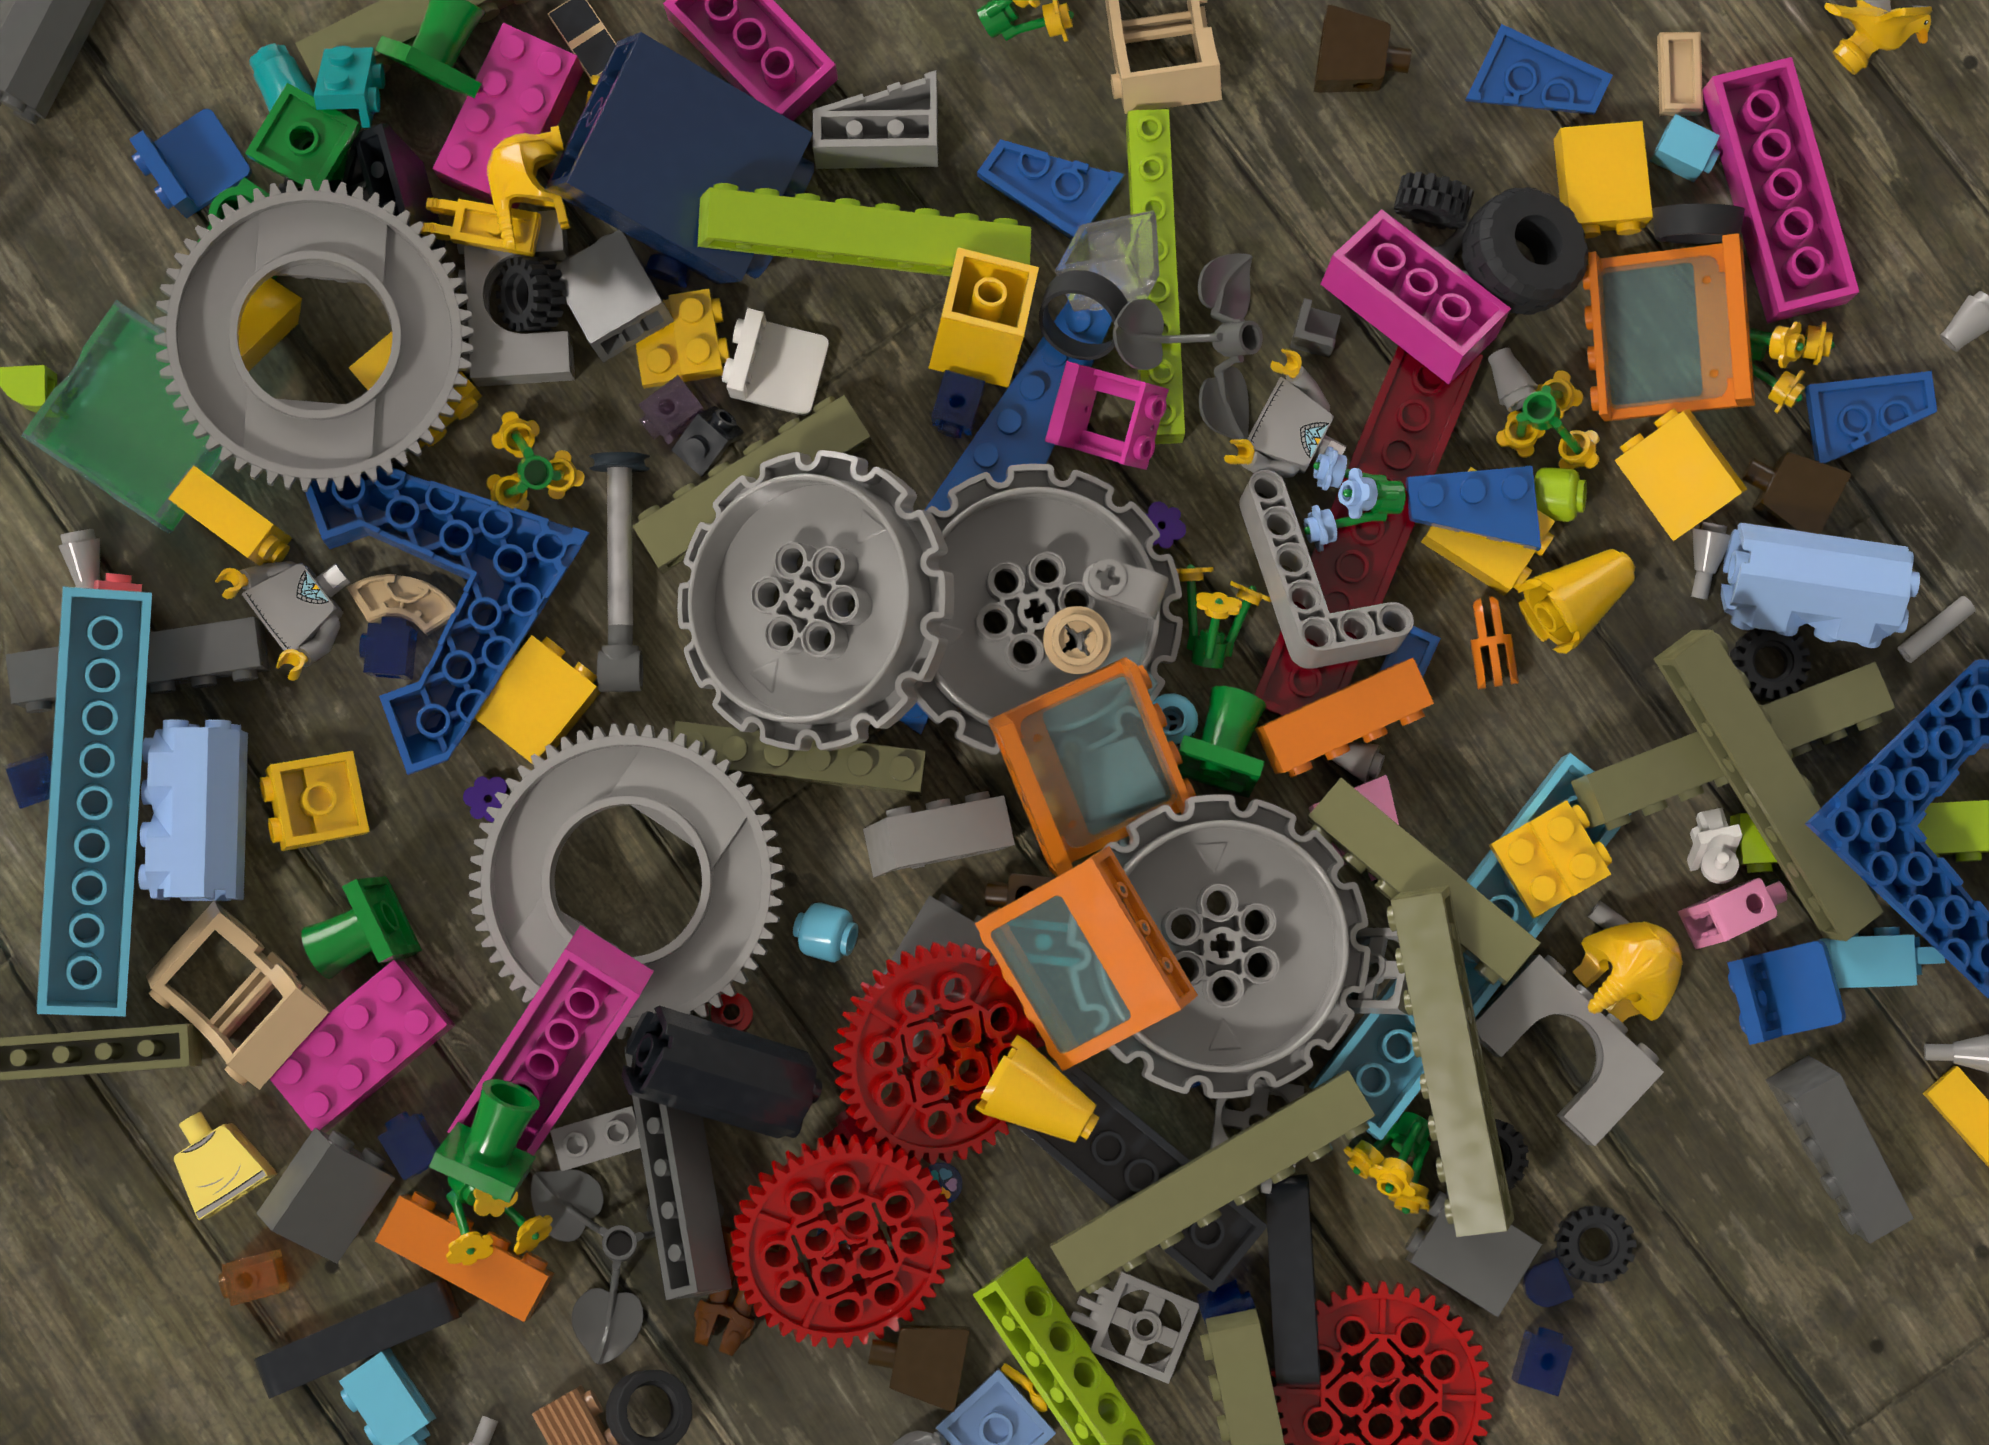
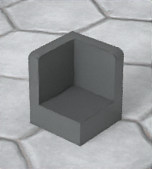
M1304 298L1290 348L1329 358L1336 342L1335 337L1341 315L1311 308L1312 300Z

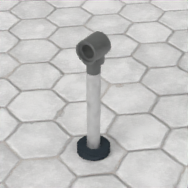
M634 452L595 453L589 455L595 461L594 466L589 467V469L607 472L608 645L602 646V651L598 652L599 692H641L644 676L642 651L639 650V646L633 645L632 473L650 470L651 468L645 465V459L650 458V455Z

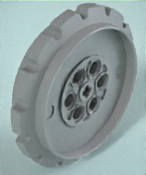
M820 450L817 452L813 462L809 455L800 452L781 455L760 464L758 480L744 475L738 477L713 502V508L716 512L715 521L712 524L705 522L698 524L684 558V564L691 569L690 580L680 583L678 587V625L680 629L690 630L692 635L691 642L684 647V654L697 685L700 688L716 690V697L712 703L713 707L738 730L755 732L760 728L761 742L790 750L809 751L814 740L817 748L820 750L832 751L851 747L868 739L870 724L875 728L888 729L900 720L917 703L918 698L914 693L915 683L917 681L931 682L948 645V640L941 636L939 632V626L944 620H951L954 616V577L951 572L942 571L939 568V561L941 557L947 554L948 548L934 516L928 511L913 510L914 502L917 499L916 492L891 471L874 467L868 474V461L866 459L835 451ZM802 554L803 565L798 571L797 559ZM840 558L841 569L835 575L834 565L836 560ZM778 588L780 597L775 605L773 596ZM853 597L855 600V608L854 611L851 614H849L848 603L850 599ZM792 627L794 632L793 639L788 643L787 633ZM827 632H830L831 643L826 649L824 639Z
M1049 464L1011 465L1006 470V480L1004 482H995L988 472L981 473L960 483L948 492L949 510L940 511L934 506L926 510L934 516L948 548L947 554L941 557L939 561V568L942 571L953 574L955 601L953 618L951 620H944L939 626L941 636L948 640L942 662L931 682L917 681L915 683L914 693L918 698L917 704L933 722L940 724L947 718H952L957 722L958 728L955 733L957 740L974 749L990 755H996L1000 749L989 725V719L1124 657H1127L1138 666L1143 665L1152 682V688L1148 690L1152 703L1164 687L1165 680L1158 675L1157 666L1159 663L1170 664L1176 660L1182 634V618L1172 615L1169 611L1170 602L1177 601L1182 596L1179 576L1170 554L1158 555L1153 551V543L1160 536L1158 529L1134 502H1128L1123 507L1115 506L1112 502L1114 487L1078 470H1073L1068 480L1060 481L1054 475V467ZM1107 558L1133 567L1148 569L1169 578L1156 620L1134 615L1122 610L1118 606L1089 596L1084 590L1082 583L1085 570L1091 564ZM1048 562L1054 566L1056 570L1054 582L1043 583L1038 580L1035 575L1037 563ZM1108 570L1096 574V578L1101 580L1100 588L1102 589L1113 585V580L1108 578ZM1007 572L1013 575L1016 581L1015 590L1007 594L998 591L994 584L996 574ZM1072 591L1078 592L1084 597L1085 607L1101 615L1107 623L1111 634V647L1105 661L1095 670L1081 675L1061 671L1049 661L1043 647V636L1047 623L1057 612L1066 608L1064 604L1065 595ZM1030 602H1036V608L1042 606L1045 614L1039 618V623H1034L1033 617L1027 619L1024 614L1030 608ZM989 612L999 613L1005 620L1004 631L999 634L989 633L983 625L984 615ZM1065 625V629L1074 639V648H1078L1081 652L1084 651L1088 656L1089 654L1086 652L1083 642L1087 635L1092 632L1089 628L1085 632L1081 631L1076 634ZM1026 642L1033 647L1034 659L1031 663L1021 664L1015 660L1013 647L1016 643ZM1118 677L1046 710L1042 718L1060 759L1064 755V745L1067 742H1073L1080 752L1089 751L1105 744L1122 733L1123 728L1119 721L1122 713H1128L1134 718L1140 717L1126 679Z
M1232 795L1194 796L1185 800V810L1182 815H1176L1169 805H1163L1128 824L1126 831L1130 840L1127 846H1120L1116 842H1109L1105 845L1104 848L1110 846L1177 961L1185 957L1194 966V973L1189 981L1198 994L1195 999L1182 1010L1107 1048L1121 1062L1126 1064L1136 1057H1141L1144 1062L1142 1076L1145 1079L1183 1094H1187L1191 1085L1199 1081L1203 1085L1204 1095L1209 1098L1251 1096L1254 1093L1255 1081L1260 1077H1263L1270 1087L1277 1088L1308 1071L1313 1066V1061L1310 1057L1312 1047L1317 1045L1322 1049L1331 1050L1351 1023L1355 1013L1347 1006L1346 997L1351 992L1362 993L1364 991L1369 971L1370 948L1360 945L1356 941L1357 931L1368 926L1365 905L1358 885L1355 882L1343 884L1338 880L1337 873L1344 865L1342 857L1317 830H1309L1303 836L1298 835L1294 829L1297 818L1293 813L1258 799L1250 801L1247 809L1242 812L1237 809L1235 798ZM1213 891L1222 893L1226 900V908L1220 915L1212 914L1207 908V898ZM1252 910L1258 911L1264 919L1262 930L1255 935L1250 933L1245 926L1246 915ZM1071 914L1068 944L1079 947L1083 952V958L1079 963L1070 966V974L1080 1007L1087 1011L1097 1009L1101 1014L1100 1022L1094 1027V1032L1098 1036L1130 1019L1131 1014ZM1180 914L1186 916L1191 923V931L1184 939L1174 936L1171 930L1173 919ZM1217 934H1219L1220 940L1228 942V951H1222L1221 958H1219L1217 951H1211L1210 942L1217 941ZM1255 953L1263 955L1267 963L1266 971L1259 977H1254L1249 972L1247 965L1249 958ZM1224 976L1230 981L1232 991L1226 1000L1219 1001L1213 995L1212 987L1216 979Z

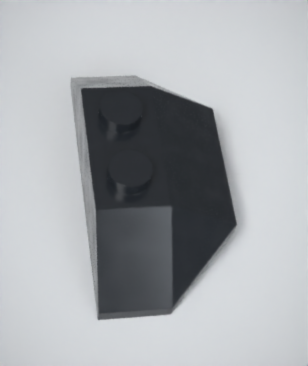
M381 123L359 132L351 145L345 165L343 182L346 183L347 195L352 196L358 186L363 187V200L368 201L376 192L380 196L379 207L383 208L391 200L395 202L394 216L397 217L405 210L409 211L410 218L407 224L409 227L419 221L422 223L440 224L438 214L426 209L427 198H433L425 165L387 123ZM436 238L431 250L443 248L446 244L445 240Z

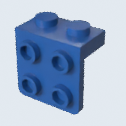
M203 109L156 141H153L143 130L129 139L137 151L131 156L145 176L152 173L159 186L154 188V191L168 210L174 206L186 219L210 204L220 192L236 187L242 178L248 179L252 174L251 167L217 116L210 109Z
M1821 940L1727 962L1729 985L1736 994L1740 1008V1026L1747 1035L1749 1045L1765 1042L1784 1035L1839 1024L1846 1018L1829 951L1825 942Z

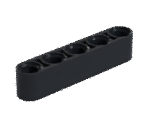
M1308 1174L1290 1175L1276 1184L1272 1182L1271 1193H1265L1277 1386L1321 1384Z
M442 1278L253 1360L270 1399L462 1317L449 1282Z

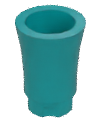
M275 43L266 45L250 57L249 63L254 71V79L263 95L269 112L287 83L314 97V91L303 76L295 58L290 56L285 45H277Z

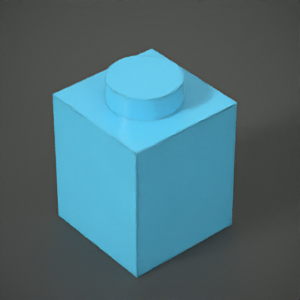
M1675 114L1666 126L1650 162L1694 182L1702 171L1709 174L1720 154V151L1714 149L1720 135Z

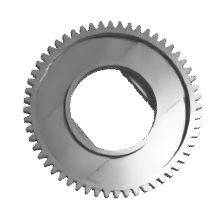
M305 179L302 191H298L293 181L288 180L286 193H281L276 184L272 183L270 184L269 197H265L258 188L253 189L254 202L249 203L242 195L237 196L238 210L235 211L226 203L223 204L222 208L225 215L223 220L213 214H209L208 219L212 229L208 230L197 225L195 230L200 241L196 242L187 238L184 240V244L190 254L176 253L174 255L175 260L182 268H168L166 271L175 284H161L160 287L161 292L170 297V300L157 301L156 303L157 309L167 314V316L154 319L156 327L166 330V332L154 336V341L158 345L167 347L156 353V359L159 362L170 363V365L159 372L160 376L164 379H174L172 383L165 387L167 394H181L172 404L175 410L189 408V411L182 418L185 426L199 423L193 432L194 437L200 439L209 435L210 437L205 446L206 449L211 452L221 446L220 461L225 463L234 456L236 458L234 469L237 472H240L249 464L251 466V479L256 480L265 471L267 472L268 485L273 486L279 476L284 479V486L287 490L291 489L297 479L301 482L303 492H308L312 481H317L320 491L326 492L330 480L334 481L338 491H343L346 478H350L355 487L358 488L361 485L362 474H366L374 483L377 481V469L381 468L390 476L393 474L391 462L397 461L403 467L407 466L406 452L409 451L419 457L422 454L418 444L420 440L430 445L434 443V438L429 430L434 429L443 432L445 429V425L439 418L440 415L453 417L454 410L447 402L460 403L462 395L454 387H466L468 381L458 372L471 369V362L460 356L473 353V345L462 341L473 336V328L461 325L472 318V313L468 310L459 309V307L468 302V295L454 293L463 285L462 278H448L455 270L454 262L440 263L446 256V249L443 247L431 250L436 241V236L430 234L421 238L420 234L424 227L421 221L409 227L407 225L410 218L409 211L405 210L397 217L394 216V201L391 200L381 208L379 207V194L375 192L368 201L363 200V187L359 186L352 196H348L346 183L341 182L336 192L333 193L330 190L328 180L322 181L319 191H314L310 179ZM274 275L292 276L296 279L335 280L342 283L351 281L365 283L375 292L389 316L392 328V348L382 375L365 394L348 404L275 399L254 381L247 371L240 354L239 328L247 303L265 281Z
M611 724L609 737L606 736L602 727L596 726L594 727L592 740L584 731L580 730L577 731L576 745L565 736L561 738L562 751L560 752L553 745L548 744L545 746L548 759L544 760L539 755L533 754L531 756L534 765L533 770L522 765L517 768L523 779L521 782L507 778L506 783L512 791L511 794L497 792L495 796L502 804L501 809L488 807L486 810L495 819L494 822L480 823L479 825L488 834V838L474 840V844L483 849L484 853L483 855L471 857L470 861L481 866V871L469 874V879L481 883V887L470 891L469 896L482 899V904L471 909L472 914L485 915V920L475 926L476 931L490 932V936L481 943L482 947L495 946L497 948L489 960L491 963L505 962V965L498 973L500 977L514 974L515 978L509 987L512 991H516L524 986L526 987L522 998L523 1002L528 1003L532 1001L579 926L581 925L588 929L577 919L562 912L558 906L555 892V871L564 844L573 831L591 816L609 808L625 805L633 806L696 849L701 865L702 889L694 916L676 939L655 952L632 957L654 972L641 995L617 1029L618 1039L626 1038L629 1027H631L632 1031L634 1030L642 1013L647 1011L656 1013L654 1008L659 1005L692 1016L693 1011H695L702 1018L709 1016L708 1002L716 1008H721L724 1005L720 995L721 992L730 997H734L737 994L732 984L733 981L747 984L749 980L743 971L744 968L757 970L759 965L753 959V955H766L768 952L760 943L761 939H774L775 934L766 927L768 923L780 921V917L772 913L771 909L774 906L783 905V900L773 896L774 890L784 888L785 883L775 880L774 874L785 869L784 865L773 863L772 860L773 857L782 853V848L769 845V842L778 836L777 831L764 829V826L772 820L770 814L758 815L757 813L764 804L763 799L751 801L748 799L755 788L751 784L743 787L738 786L744 776L741 771H737L729 776L727 775L731 766L729 760L725 759L715 765L718 753L716 750L710 749L701 756L702 742L696 740L687 749V735L680 733L671 742V730L663 728L656 738L654 726L646 725L641 736H639L635 724H628L625 735L622 734L619 725Z

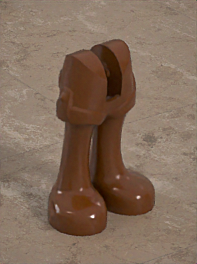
M721 1225L732 1285L735 1278L732 1263L735 1261L732 1260L730 1247L735 1245L732 1243L730 1234L731 1231L737 1229ZM776 1244L768 1248L767 1252L776 1253L784 1247ZM731 1289L709 1294L708 1298H701L694 1312L696 1320L694 1342L708 1347L718 1328L717 1324L721 1316L730 1320L727 1328L724 1329L719 1352L733 1356L743 1340L751 1336L755 1326V1317L751 1315L753 1304L748 1305L746 1303L745 1291H740V1289L733 1303L728 1301Z

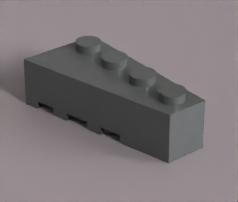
M1808 1055L1766 1079L1767 1084L1798 1135L1805 1153L1820 1173V1182L1831 1199H1835L1841 1212L1838 1213V1217L1850 1235L1857 1234L1870 1244L1914 1219L1840 1073Z

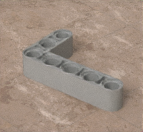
M1271 470L1255 472L1241 495L1239 505L1289 655L1293 662L1300 667L1313 669L1391 654L1397 651L1412 630L1414 624L1413 615L1410 610L1403 604L1389 602L1329 613L1283 479ZM1257 493L1265 495L1268 499L1260 497ZM1269 529L1276 530L1280 535L1273 534ZM1281 565L1289 567L1293 572L1286 571ZM1294 602L1301 603L1306 609L1298 608ZM1384 624L1391 626L1395 632L1389 631ZM1345 632L1354 634L1357 639L1350 638ZM1306 639L1314 640L1319 647L1309 644Z

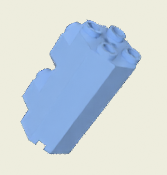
M1739 523L1738 530L1734 529L1731 533L1723 564V572L1728 573L1729 584H1721L1720 595L1724 612L1732 616L1731 624L1739 629L1752 630L1758 628L1772 630L1784 636H1793L1797 634L1799 626L1809 624L1815 628V637L1822 641L1836 642L1841 640L1858 643L1867 648H1877L1881 645L1883 638L1890 636L1894 632H1905L1909 618L1907 605L1910 597H1916L1918 593L1920 573L1912 571L1914 555L1906 546Z
M163 720V729L155 730L153 738H144L142 756L144 762L148 763V778L142 782L141 799L143 805H152L153 816L151 822H142L140 827V843L142 847H145V864L140 865L138 880L140 889L149 890L152 899L170 900V898H180L181 901L244 900L248 733L241 730V725L231 724L229 720H205V727H200V725L189 724L187 720Z

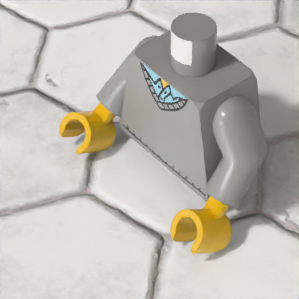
M1281 349L1282 353L1287 356L1286 365L1283 366L1279 362L1272 361L1270 367L1276 373L1286 375V379L1279 378L1248 439L1230 440L1231 444L1237 446L1238 455H1225L1224 460L1228 464H1241L1243 468L1252 473L1260 470H1271L1276 472L1281 478H1290L1297 473L1304 474L1313 456L1318 458L1319 454H1325L1328 446L1333 447V450H1337L1338 454L1343 455L1347 446L1325 435L1334 416L1330 413V404L1317 382L1301 366L1302 360L1300 355L1292 350Z
M293 561L264 563L260 566L255 565L240 571L234 568H226L221 571L215 582L227 580L234 586L226 589L222 596L226 599H232L241 587L246 590L242 593V596L284 650L279 656L276 668L279 669L284 664H292L294 666L289 672V680H297L300 677L303 666H310L331 651L340 629L339 619L343 615V611L332 596L351 583L336 563L319 576H316L304 563L297 564Z

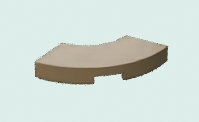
M396 574L376 575L346 587L369 623H374L384 618H403L415 623L427 636L447 624L451 614L454 613L457 607L446 594L435 586L408 576Z

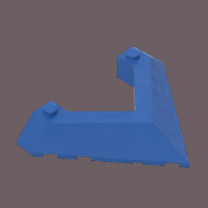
M381 468L377 469V481L374 483L366 474H362L361 485L358 488L355 487L350 478H346L343 491H338L334 481L330 480L326 492H321L317 481H312L308 492L305 493L322 540L329 549L371 536L468 580L463 589L464 592L454 613L451 614L438 641L434 655L428 667L426 666L420 680L379 696L407 775L446 762L452 756L590 533L575 527L571 528L552 522L547 518L517 508L512 509L500 505L498 502L434 481L417 478L392 468L393 474L390 476Z
M1980 659L1975 660L1816 812L1805 825L1983 995L1989 998V911L1981 901H1974L1961 886L1964 881L1944 857L1938 858L1925 843L1927 837L1918 828V824L1926 816L1925 809L1935 797L1943 795L1959 775L1958 768L1967 757L1975 755L1979 749H1989V660Z

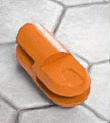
M1490 596L1489 604L1494 636L1487 637L1481 598L1473 602L1478 639L1470 640L1478 690L1486 689L1485 670L1480 649L1488 647L1494 687L1503 686L1497 647L1503 644L1505 646L1511 685L1519 683L1512 634H1504L1499 602L1497 598Z

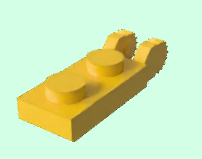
M427 198V210L436 214L455 217L453 227L437 223H423L424 227L421 234L425 236L434 234L437 239L451 240L456 244L531 257L535 256L542 221L540 213L511 208L516 250L506 249L503 246V239L501 238L500 226L494 205L458 199V202L438 198Z

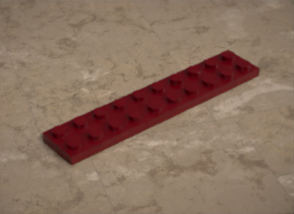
M1399 345L1397 346L1347 469L1359 468L1363 473L1386 475L1387 480L1401 481L1405 488V505L1400 514H1387L1386 521H1369L1338 528L1337 540L1335 542L1323 545L1324 550L1320 552L1317 551L1316 547L1314 548L1310 558L1329 613L1383 603L1415 524L1409 518L1406 478L1435 475L1483 355L1479 354L1448 385ZM1337 492L1330 509L1335 520L1349 517V510L1340 503ZM1294 602L1298 608L1306 609L1301 603ZM1280 630L1254 695L1266 703V711L1281 717L1349 686L1359 660L1313 669L1300 667L1291 659L1282 631ZM1345 632L1350 638L1357 639L1354 634ZM1306 639L1309 644L1319 647L1314 640Z

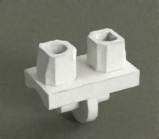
M1723 808L1700 812L1696 817L1698 826L1692 828L1690 832L1693 842L1687 858L1690 871L1698 870L1701 867L1704 877L1716 884H1725L1736 876L1739 868V861L1735 852L1742 838L1739 824L1728 826Z

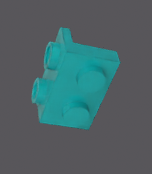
M337 46L332 49H324L314 92L316 110L358 109L362 128H371L374 112H380L379 89H384L385 87L384 66L382 63H376L374 47L351 48L349 46Z

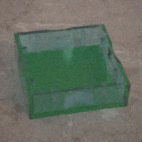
M116 300L82 348L79 359L72 371L53 389L21 437L81 475L161 530L171 534L186 512L168 498L193 465L211 477L221 462L219 457L222 447L220 446L209 452L205 446L210 436L207 435L196 439L193 435L199 423L185 426L182 421L189 408L176 411L172 405L181 394H167L165 387L172 383L174 379L162 378L159 371L170 365V363L159 362L156 359V353L167 347L158 345L154 341V336L162 334L164 331Z

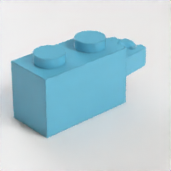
M1900 927L1874 928V936H1858V933H1856L1846 942L1827 938L1819 939L1827 945L1838 988L1917 985V975H1922V964L1945 963V957L1934 947H1920V937L1900 935Z
M390 1348L381 1351L339 1381L344 1388L340 1391L342 1399L352 1412L359 1411L367 1423L364 1426V1431L373 1445H427L424 1439L430 1436L426 1425L436 1419V1416Z

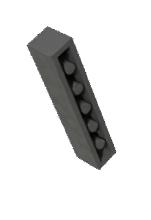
M256 617L150 632L146 690L150 689V694L172 693L176 691L175 685L191 683L192 688L212 687L217 685V679L233 677V682L252 681L258 679L259 672L270 671L264 624ZM59 646L5 654L11 704L26 708V713H42L52 710V704H55Z
M625 1053L627 1066L631 1067L633 1055ZM632 1096L666 1300L701 1297L732 1289L703 1116Z

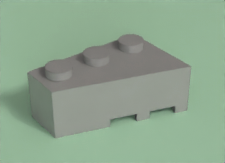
M936 70L925 73L924 78L903 85H900V82L888 85L887 90L863 97V94L813 109V152L816 169L938 167V92Z
M989 791L964 796L966 803L951 805L950 799H941L926 803L925 811L912 813L911 806L887 810V818L863 829L873 878L884 876L891 871L921 868L927 864L986 854L1015 845L1005 797L990 798Z

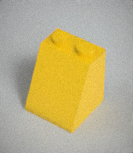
M958 247L929 369L1008 388L1024 338L1039 267Z

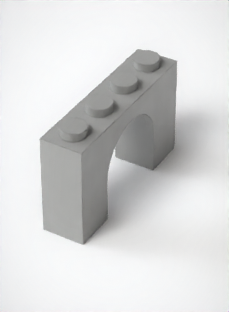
M556 210L535 211L541 214L542 221L534 257H548L549 260L553 261L564 260L569 256L567 229H561ZM457 244L459 254H464L465 269L459 270L458 278H462L463 281L460 293L468 295L467 310L472 313V318L461 325L473 328V336L468 338L469 344L473 345V353L462 355V358L471 362V369L464 371L465 375H470V378L477 387L575 380L573 339L568 331L519 334L505 330L493 321L490 312V295L498 277L502 275L500 270L502 266H507L506 261L509 258L525 255Z
M1540 954L1533 955L1475 1017L1480 1044L1494 1057H1502L1536 1021L1543 1017L1559 1014L1579 1022L1593 1040L1596 1052L1595 1067L1589 1081L1556 1116L1587 1145L1596 1146L1664 1073L1656 1065L1660 1059L1645 1044L1640 1042L1636 1046L1627 1038L1625 1034L1628 1032V1028L1611 1013L1606 1017L1601 1012L1596 1014L1590 1013L1587 1006L1590 999L1594 996L1580 984L1573 987L1563 977L1566 970L1553 957L1547 955L1543 958Z

